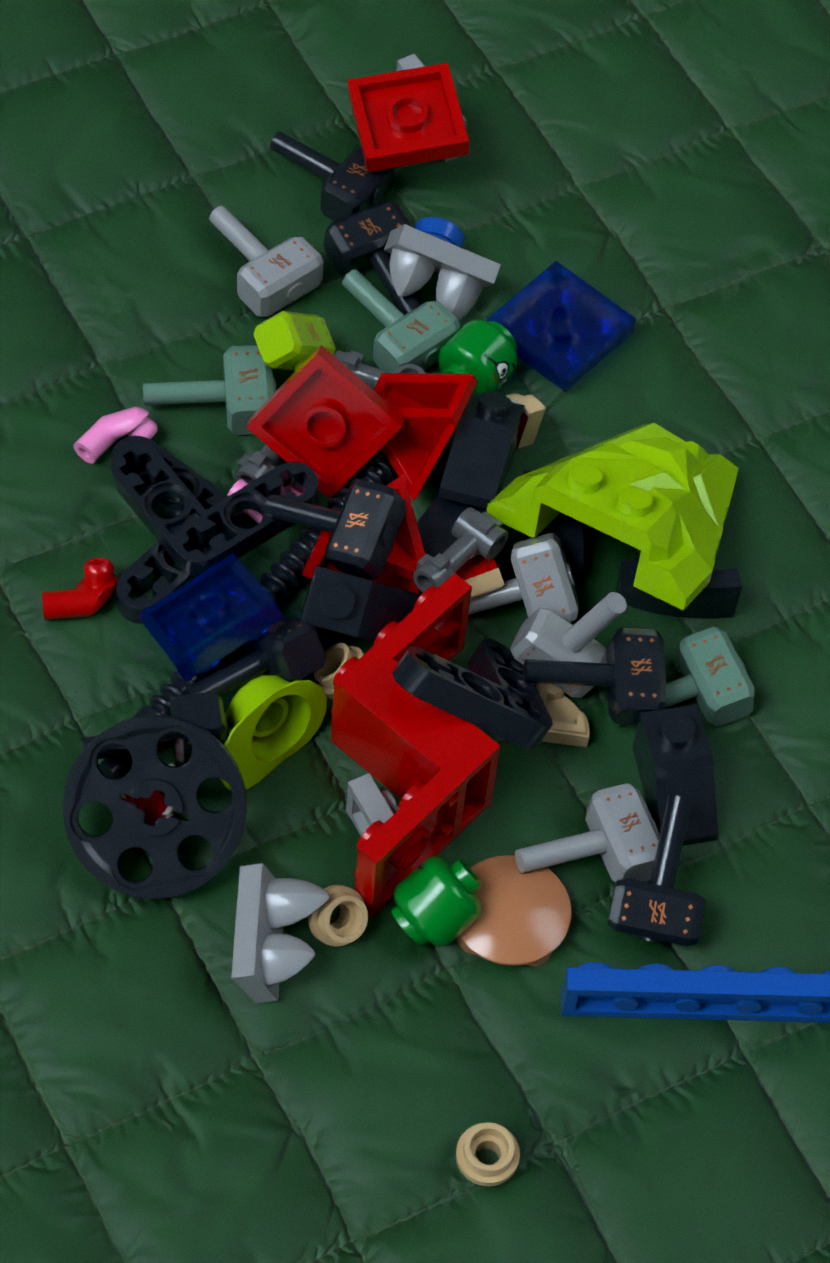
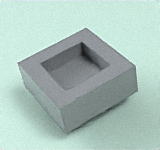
M370 773L348 782L346 812L360 836L374 822L380 820L385 823L398 811V806L391 793L386 789L380 792Z

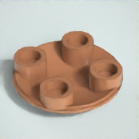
M514 855L488 858L472 866L471 869L483 883V887L476 892L481 900L483 910L480 917L457 936L459 946L466 953L478 955L487 961L500 965L540 966L545 964L550 959L552 952L564 940L571 922L570 899L560 879L547 867L521 873L516 865Z

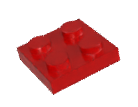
M448 63L347 80L348 96L367 172L469 155V139Z
M321 345L249 419L246 428L286 462H300L312 468L318 477V489L330 499L402 428L405 417Z

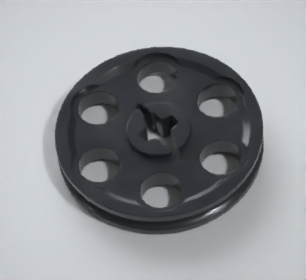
M145 715L127 719L113 725L98 735L85 747L75 761L67 778L63 797V818L67 837L72 849L84 867L110 888L126 895L147 899L179 896L199 888L215 877L235 852L243 834L247 814V796L243 777L236 761L225 745L201 726L182 718L167 715ZM180 732L190 740L192 756L184 765L169 766L159 757L157 751L158 742L166 733ZM108 744L122 745L128 749L132 756L131 770L121 778L108 777L99 768V752ZM218 777L230 785L232 801L226 809L210 811L200 804L198 788L204 780ZM155 790L165 793L164 804L172 807V811L186 814L190 818L185 819L171 814V816L161 815L156 823L146 820L147 809L139 806L137 801L123 798L121 794L139 799L140 797L150 798ZM98 801L105 804L111 810L113 824L107 833L91 835L81 828L79 812L84 804ZM190 835H199L210 842L213 848V857L208 865L203 868L194 869L182 863L179 858L178 848L184 838ZM131 847H140L148 851L154 863L151 875L139 881L130 880L125 877L119 867V857L123 851Z

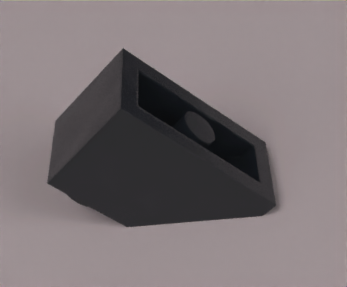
M472 392L457 426L438 497L487 509L488 503L500 493L512 466L525 405L513 403L508 397L499 393L486 392L478 394Z
M314 566L299 621L374 642L387 624L392 621L400 623L410 614L421 595L324 567Z
M698 704L640 712L632 749L648 808L659 834L661 832L668 794L692 799L683 846L716 841L719 833L713 757Z

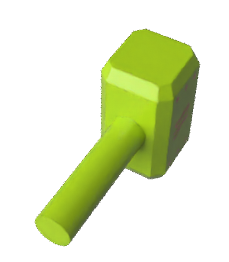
M281 311L258 324L253 334L265 365L273 369L296 371L321 345L332 355H334L336 350L324 318L317 315Z

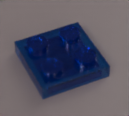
M558 261L551 264L487 319V322L495 321L508 329L516 341L517 357L564 392L569 390L634 332L636 324L635 317Z
M233 553L137 615L147 633L185 682L197 674L211 670L218 664L220 659L244 643L260 638L267 632L270 626L284 618L274 599Z

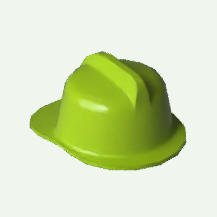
M262 675L250 680L233 697L225 712L229 736L224 745L240 769L246 790L261 781L283 760L307 744L320 728L327 708V697L320 685L311 680H296L290 683L279 676ZM220 778L223 786L232 790L230 785Z

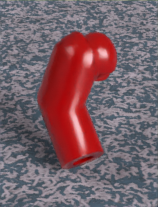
M106 558L90 559L84 564L85 577L75 589L42 592L44 620L87 617L96 614L116 591L118 578L113 574L114 565Z

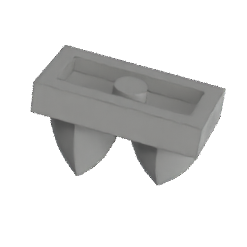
M406 224L390 232L384 251L391 253L390 275L399 297H406L421 289L429 281L432 274L436 272L439 274L436 286V301H439L458 321L475 305L483 288L495 283L501 266L499 263Z
M263 863L240 866L231 975L235 983L255 1003L278 1001L280 982L286 981L298 974L315 956V951L307 943L299 938L283 934V927L295 924L310 916L330 899L328 892L311 882L295 878H275Z

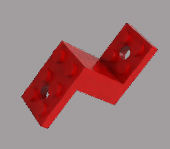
M455 573L439 588L431 586L426 589L416 601L410 614L400 623L392 621L387 624L376 637L373 647L360 659L352 657L347 660L337 671L333 679L331 742L401 799L398 811L385 823L378 820L370 825L362 834L356 846L358 855L357 868L354 873L356 878L355 890L363 898L368 911V917L371 919L394 898V889L403 879L429 857L438 856L492 802L500 745L474 724L413 696L403 689L392 676V671L410 646H418L449 661L464 649L472 586Z

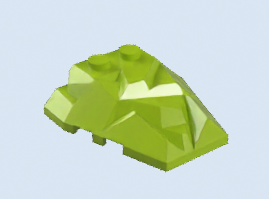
M648 423L515 478L488 503L486 512L501 523L532 538H535L560 513H563L641 550L633 587L684 611L710 582L739 468L721 454H708L699 444L692 441L686 442L658 424Z

